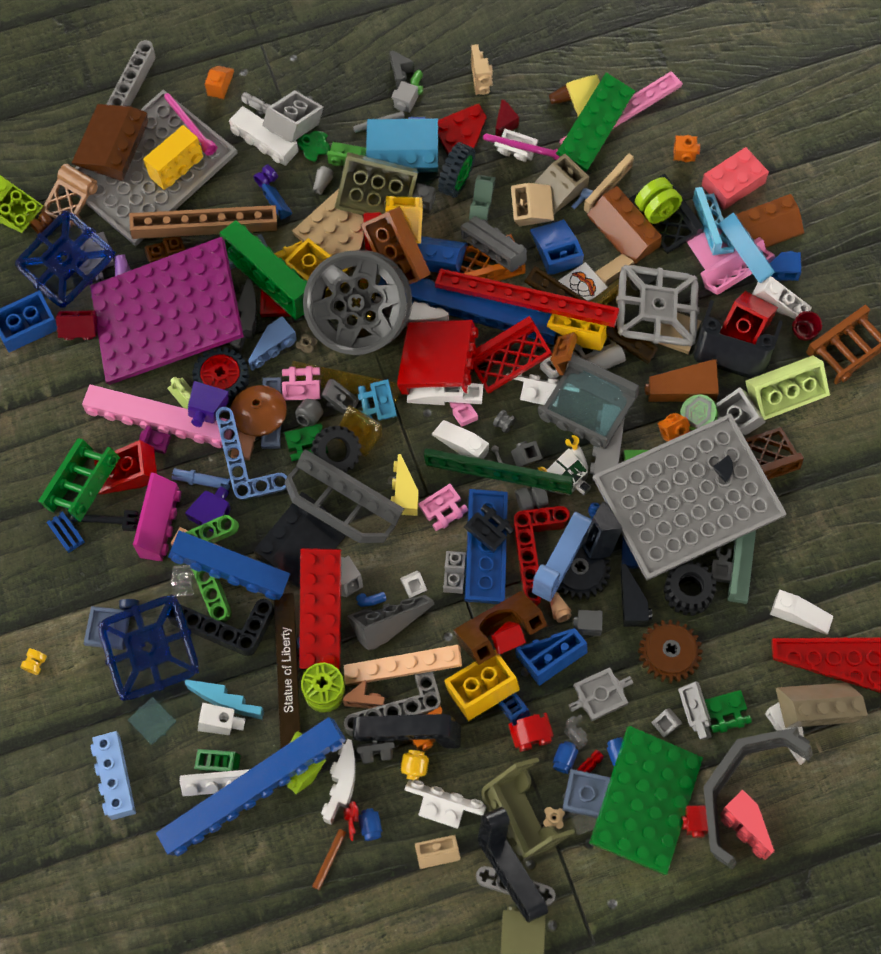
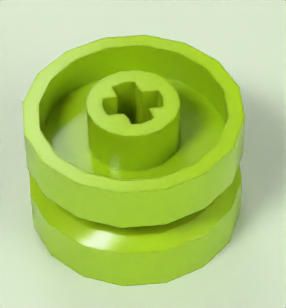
M665 177L657 178L648 183L640 190L635 199L636 206L640 211L644 212L645 217L652 224L660 223L669 218L682 203L681 195L673 189L672 184Z

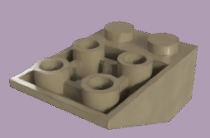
M564 154L554 161L534 184L551 186L553 213L555 214L580 195L584 188H588L589 176Z

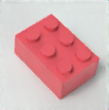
M745 147L706 172L701 186L709 194L714 193L719 206L725 210L765 184L769 171Z

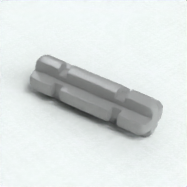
M247 92L241 96L243 103L263 111L264 114H266L267 108L271 106L254 96L251 97V94Z

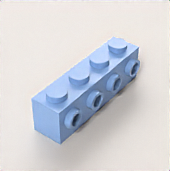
M117 731L92 737L93 744L90 746L93 757L96 756L97 764H94L97 776H100L101 779L98 787L101 796L104 795L105 803H102L105 816L108 815L111 820L136 814L120 735Z

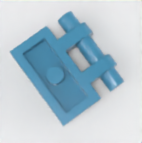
M388 379L370 383L371 391L366 392L365 386L358 387V399L362 403L363 411L361 412L362 416L365 417L366 424L373 423L372 415L377 414L379 421L397 417ZM369 398H373L375 408H370Z

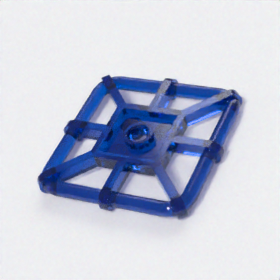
M66 210L42 233L37 235V238L15 260V266L34 284L33 286L36 290H40L60 308H65L88 284L91 285L93 283L92 280L115 257V251L96 234L94 228L89 227L78 216ZM70 221L83 231L74 242L69 238ZM62 223V235L52 244L47 240V237ZM91 238L103 250L84 252L80 247ZM43 242L49 247L41 257L28 258ZM63 255H68L67 259L65 261H62L61 257ZM103 258L88 275L79 269L87 259ZM44 264L48 269L37 278L26 266ZM76 272L83 280L66 296V281ZM54 274L59 278L58 297L45 286V283Z
M171 594L170 596H163L141 605H133L131 609L109 616L98 624L99 637L106 656L105 663L106 666H109L116 692L120 696L119 699L123 701L132 700L157 690L159 692L163 691L165 687L193 677L200 670L198 669V659L190 636L192 633L187 627L181 605L175 595ZM164 605L157 622L145 626L141 616L142 612ZM173 607L181 632L166 637L163 624ZM135 616L138 629L125 634L109 625ZM107 631L124 639L127 652L116 656L113 655ZM183 638L191 665L173 657L168 643ZM147 642L152 645L150 652L143 650ZM129 658L133 670L123 688L116 663ZM171 661L188 670L161 680L157 665ZM151 668L155 683L130 692L139 672Z

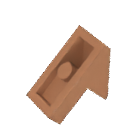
M364 680L343 697L344 706L370 709L385 705V699L377 693L366 695L367 682Z

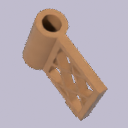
M64 164L58 171V179L41 211H45L49 216L72 228L73 225H77L81 218L79 213L87 198L96 193L98 185L95 179L68 164ZM62 185L65 187L67 195L59 197L58 190ZM75 195L81 196L79 203L73 205L71 197ZM68 198L69 207L62 209L60 200ZM56 202L58 211H48L51 203ZM71 210L72 216L68 222L64 220L63 212Z

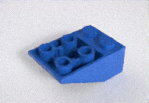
M565 220L530 229L548 275L573 269L583 264L584 254L580 244Z

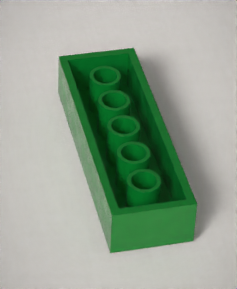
M237 220L219 232L220 237L225 240L228 260L295 320L304 315L303 297L307 280L300 278L294 269H290L282 258H278L270 247L263 245L256 235L253 236L244 224L241 225Z

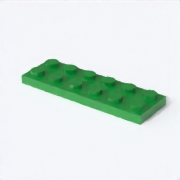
M606 72L559 147L556 155L561 157L566 154L586 173L635 93V90Z

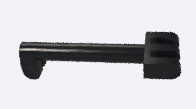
M124 510V517L85 514L81 522L122 524L123 531H136V526L129 524H137L138 519L130 517H138L139 512ZM72 515L70 516L71 522H80Z

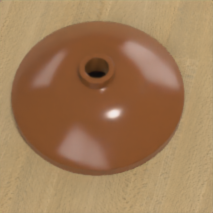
M256 385L244 389L235 397L230 408L234 414L237 429L249 436H264L274 432L282 425L287 414V405L282 394L275 388L265 385Z

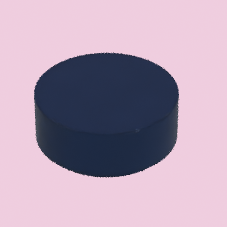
M119 600V608L122 610H137L139 608V600Z

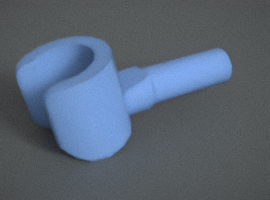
M584 188L579 199L571 207L575 209L593 191Z

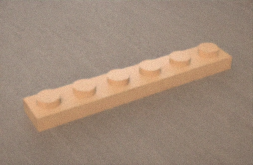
M453 645L344 665L345 685L352 686L360 684L364 680L369 683L461 667L460 646Z

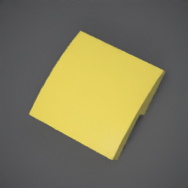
M598 75L584 77L566 84L578 117L600 83Z

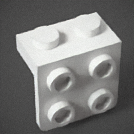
M504 129L503 138L535 146L538 144L537 139ZM498 142L494 144L497 151L502 155L509 157L512 154L517 160L523 162L527 160L532 161L533 152L513 148Z

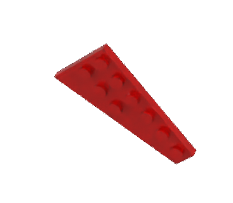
M772 638L771 640L772 656L775 661L881 693V638Z

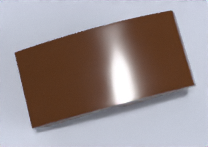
M181 236L164 238L162 243L145 246V253L149 263L186 250Z

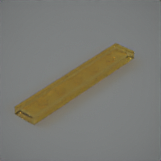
M293 361L291 367L306 368V366H313L315 368L320 366ZM320 367V375H313V380H320L321 387L325 388L328 380L334 379L350 393L357 395L359 394V386H365L366 392L371 391L370 383L383 381L377 378ZM306 375L296 376V381H306ZM389 381L394 403H397L400 390L397 383Z

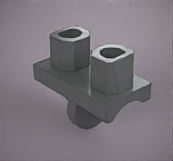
M393 740L373 741V743L357 745V751L360 753L363 764L374 762L372 751L380 750L382 760L393 758Z

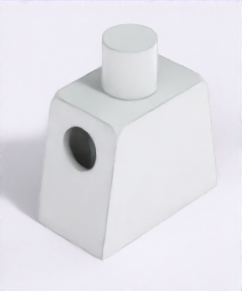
M202 703L198 731L230 735L231 729H244L245 718L234 717V709Z

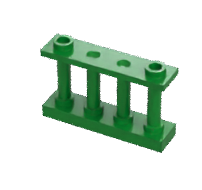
M78 438L38 502L53 513L58 506L69 509L68 512L81 522L120 457L110 447H107L103 454L94 452L91 446L83 439ZM88 458L98 461L94 470L83 467ZM78 474L89 477L84 486L73 483ZM68 489L79 493L74 502L63 499Z

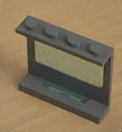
M572 354L571 360L568 361V368L544 407L539 405L538 414L543 421L547 423L552 422L563 431L568 430L579 439L584 438L590 441L592 445L596 447L601 446L606 449L637 398L639 385Z

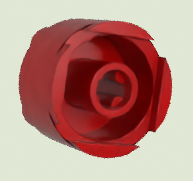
M543 713L541 718L539 714L517 720L518 724L515 726L512 723L508 724L515 749L519 748L520 752L532 749L533 744L539 743V746L550 744L551 738L554 737L547 713Z

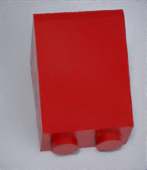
M745 291L735 300L720 330V334L756 345L757 339L764 334L770 325L778 307Z

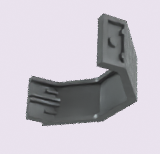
M798 727L737 739L704 785L710 851L717 860L731 870L734 869L737 862L733 856L721 849L717 796L748 754L778 747H787L809 761L813 755L809 745L810 741L799 734Z

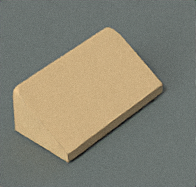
M621 254L595 273L607 286L619 278L621 267L624 265H634V261Z
M455 835L415 843L420 869L460 860Z

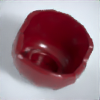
M812 311L801 312L792 323L793 334L803 341L813 340L822 330L821 318Z

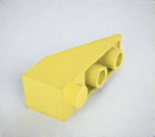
M398 454V461H394L393 472H397L396 478L392 480V490H395V496H391V501L405 508L402 515L418 516L419 492L402 455Z

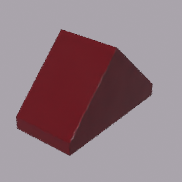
M501 99L495 128V136L502 137L504 129L513 131L519 127V116L503 99Z

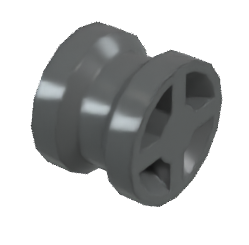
M501 410L496 416L493 425L502 428L504 433H508L513 427L516 418L509 416L505 410Z

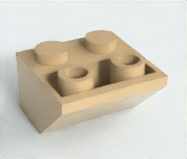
M525 183L511 186L514 221L519 227L554 221L550 185Z

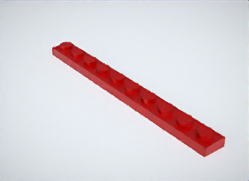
M441 268L435 281V288L609 327H615L619 315V308Z

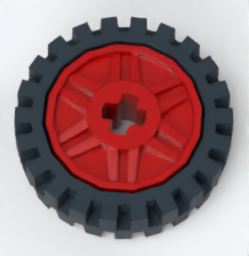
M221 347L217 348V351L210 349L209 354L207 352L203 353V358L199 357L197 359L198 363L195 362L192 372L193 380L228 391L229 403L230 399L233 401L248 386V367L244 358L242 359V356L239 353L236 354L234 350L229 351V348L222 350Z

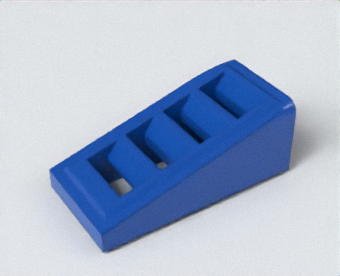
M516 692L498 703L513 726L518 724L517 720L530 716L529 709ZM510 697H513L511 700H509L508 702L504 703V701H506V700L509 699ZM517 703V706L510 710L508 709Z

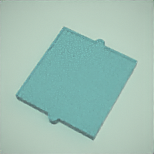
M153 697L142 707H138V711L128 719L151 745L162 735H166V731L176 723L174 718Z

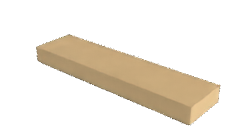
M628 153L585 200L584 211L588 213L602 195L613 189L633 166L634 156Z

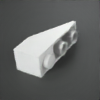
M771 276L762 283L758 282L752 293L778 307L777 312L794 319L801 312L811 311L812 308Z

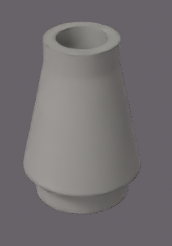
M321 166L317 170L312 190L317 194H322L333 179L334 172L327 167Z

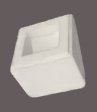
M419 571L400 578L409 598L427 591Z

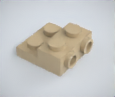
M478 44L471 45V68L475 94L486 95L490 92L489 86H492V65L488 64V58H483V51H479Z

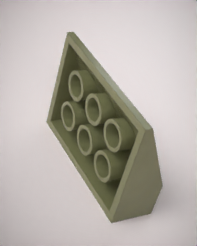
M347 152L335 209L360 215L375 212L383 214L386 210V196L412 197L418 174L417 169Z

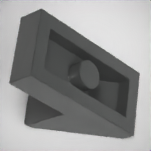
M390 51L391 66L398 89L401 81H406L405 73L414 72V62L395 51Z
M334 379L328 380L321 395L328 400L326 404L328 408L347 415L353 414L359 402L356 396Z

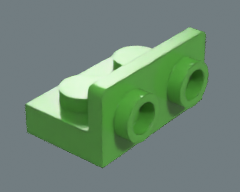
M333 142L331 150L327 153L328 163L334 166H344L347 152L366 156V148Z

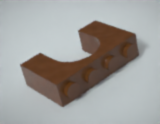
M520 591L453 630L461 647L480 665L496 656L488 636L504 623L511 621L520 624L530 635L546 627L547 623L541 609Z

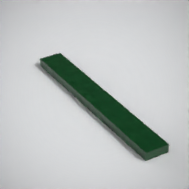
M428 448L424 451L426 466L571 495L574 490L573 477Z

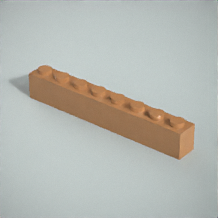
M276 205L129 213L132 239L220 234L219 232L235 220L241 225L244 224L249 232L277 231Z

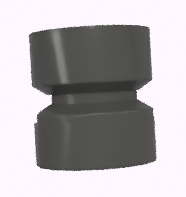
M530 486V489L524 487L515 490L516 500L521 511L534 509L535 506L539 509L549 505L545 489Z

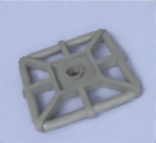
M624 265L621 267L619 293L616 297V303L619 308L617 333L627 338L653 341V344L694 345L697 336V315L700 310L698 307V278L695 275L663 270L660 267L657 269L635 265ZM636 273L656 276V286L645 284ZM627 276L640 289V298L626 296ZM663 277L685 280L675 289L662 287ZM688 286H691L690 305L678 304V294ZM658 301L663 307L658 308L655 306V303ZM625 304L639 305V315L624 325ZM677 311L690 314L689 332L677 320ZM642 320L654 322V334L629 331V329ZM661 323L672 325L683 338L660 335Z

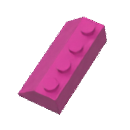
M151 473L133 546L140 558L163 561L164 555L166 556L168 553L167 541L168 537L171 538L173 526L171 524L172 520H175L177 516L176 504L180 502L181 491L177 483L156 473Z

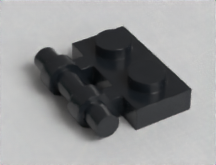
M485 504L480 509L485 515L482 516L477 512L465 524L464 528L494 553L507 538L502 532L505 530L511 535L515 529L507 519L501 518L493 507L490 508ZM492 519L499 526L496 528L489 520Z

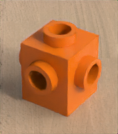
M676 136L674 142V161H695L696 154H700V144H697V136Z
M678 413L670 414L666 419L657 423L663 439L667 442L690 432L689 420Z

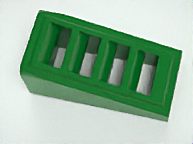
M198 749L194 769L208 772L238 771L241 756L231 751ZM205 755H208L206 766H203ZM213 756H215L214 766H212ZM224 757L223 765L220 767L221 758Z

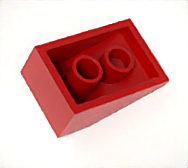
M139 440L114 451L120 459L98 494L147 486L151 473L157 474L154 447Z

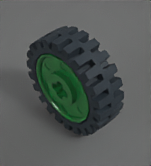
M460 142L455 144L445 160V165L442 167L443 171H441V177L438 181L439 192L453 198L460 194L467 183V179H469V174L474 165L476 154L474 148Z

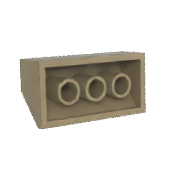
M848 683L776 688L785 728L855 723L868 716L863 696Z

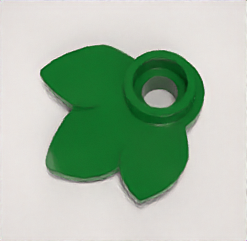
M313 131L297 139V145L303 151L304 156L313 162H316L318 154L324 155L331 150L329 144L325 141L328 135L322 131Z

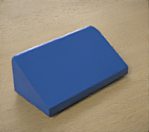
M265 183L262 184L264 196L271 206L276 205V213L280 219L283 220L292 215V211L276 188Z

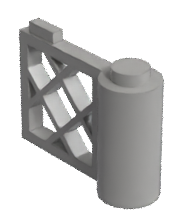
M609 338L606 339L609 341V345L603 346L601 351L593 350V352L587 355L582 351L583 347H580L578 344L575 345V349L582 359L605 370L626 360L620 345H617Z

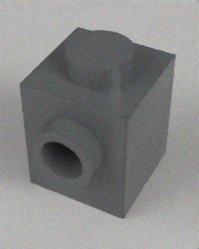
M418 183L413 197H422V212L430 214L435 202V188Z
M523 441L516 444L517 448L511 451L515 464L519 467L529 466L543 459L536 441L530 443Z
M578 610V615L574 616L573 628H577L580 635L601 636L602 611Z

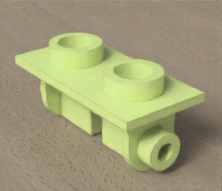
M173 377L170 381L171 386L167 389L183 408L188 409L192 388L183 378Z

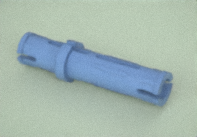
M174 468L172 472L174 476L172 475V480L188 482L189 485L198 484L214 488L223 487L226 490L230 488L229 483H231V479L196 473V470L186 471Z

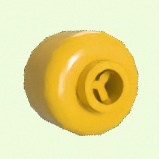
M409 749L408 753L403 754L401 772L407 775V779L419 780V777L427 774L428 756L425 755L424 751Z

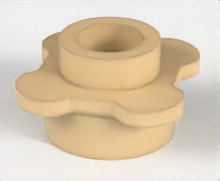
M547 807L544 811L546 814V818L543 821L544 826L561 829L564 826L562 819L565 811H562V808L556 810Z

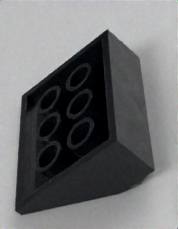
M301 492L299 495L313 504L316 502L304 492ZM292 503L254 549L256 558L262 563L290 573L288 581L300 589V549H336L347 535ZM321 505L319 506V508L328 512L324 507H322Z

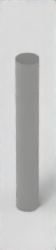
M403 111L378 119H402L405 117ZM367 122L353 126L354 133L367 130Z

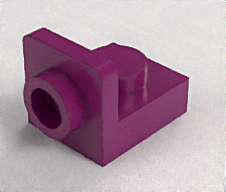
M146 425L145 431L142 430L140 434V440L153 446L155 452L165 454L171 436L170 434L154 431L151 426Z

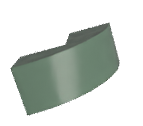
M477 176L469 219L476 216L481 220L487 221L496 177Z

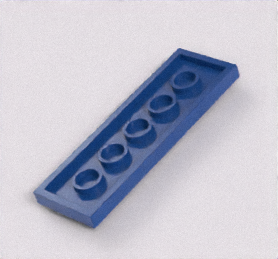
M469 489L468 521L477 512L484 516L485 513L480 509L485 504L490 508L493 507L501 518L507 519L508 492ZM492 519L489 520L496 528L499 526ZM467 531L465 602L499 604L505 600L507 538L493 553Z

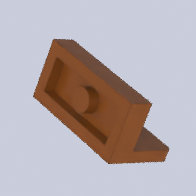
M575 332L557 338L550 360L560 376L564 375L568 361L571 360L578 338Z

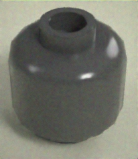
M315 399L303 400L295 411L296 420L302 426L315 425L323 415V408L320 402Z

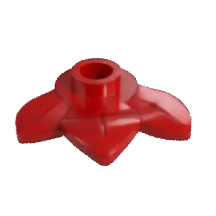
M355 801L349 803L348 808H344V820H348L351 841H353V834L356 833L354 822H358L359 809Z

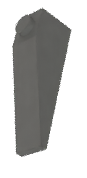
M426 595L402 600L399 605H389L388 603L383 604L382 609L374 611L371 608L363 609L348 615L347 618L360 644L367 650H373L388 642L434 605V601Z

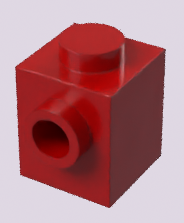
M706 805L687 806L685 808L686 815L682 817V828L686 829V835H692V838L705 837V834H708Z

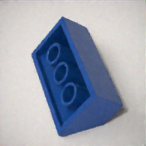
M421 236V244L417 243L429 271L439 273L441 268L460 273L468 246L466 242Z

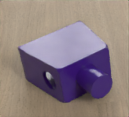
M194 381L188 403V416L193 418L191 421L192 425L202 427L204 421L211 424L214 423L217 410L221 407H226L228 404V391Z
M219 487L215 495L209 491H204L185 512L188 520L200 526L223 515H229L231 507L229 502L225 500L229 491L223 487ZM213 528L208 530V531L214 533Z

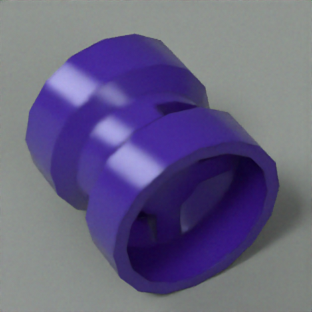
M266 164L262 171L257 172L253 178L257 185L262 188V184L269 185L270 182L277 180L278 175L270 165Z

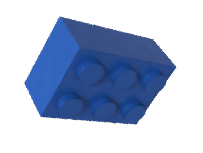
M40 290L0 308V337L9 353L57 331L56 320Z

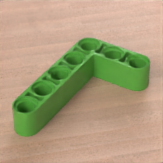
M223 515L185 533L210 543H216L234 535L239 529V523L231 516ZM231 521V527L225 530V523ZM213 528L214 534L208 538L207 531ZM192 569L211 618L220 622H227L231 618L232 612L220 580L210 576L209 580L204 582L203 575L206 572ZM216 590L217 596L211 600L210 593ZM223 608L224 615L218 618L217 611Z

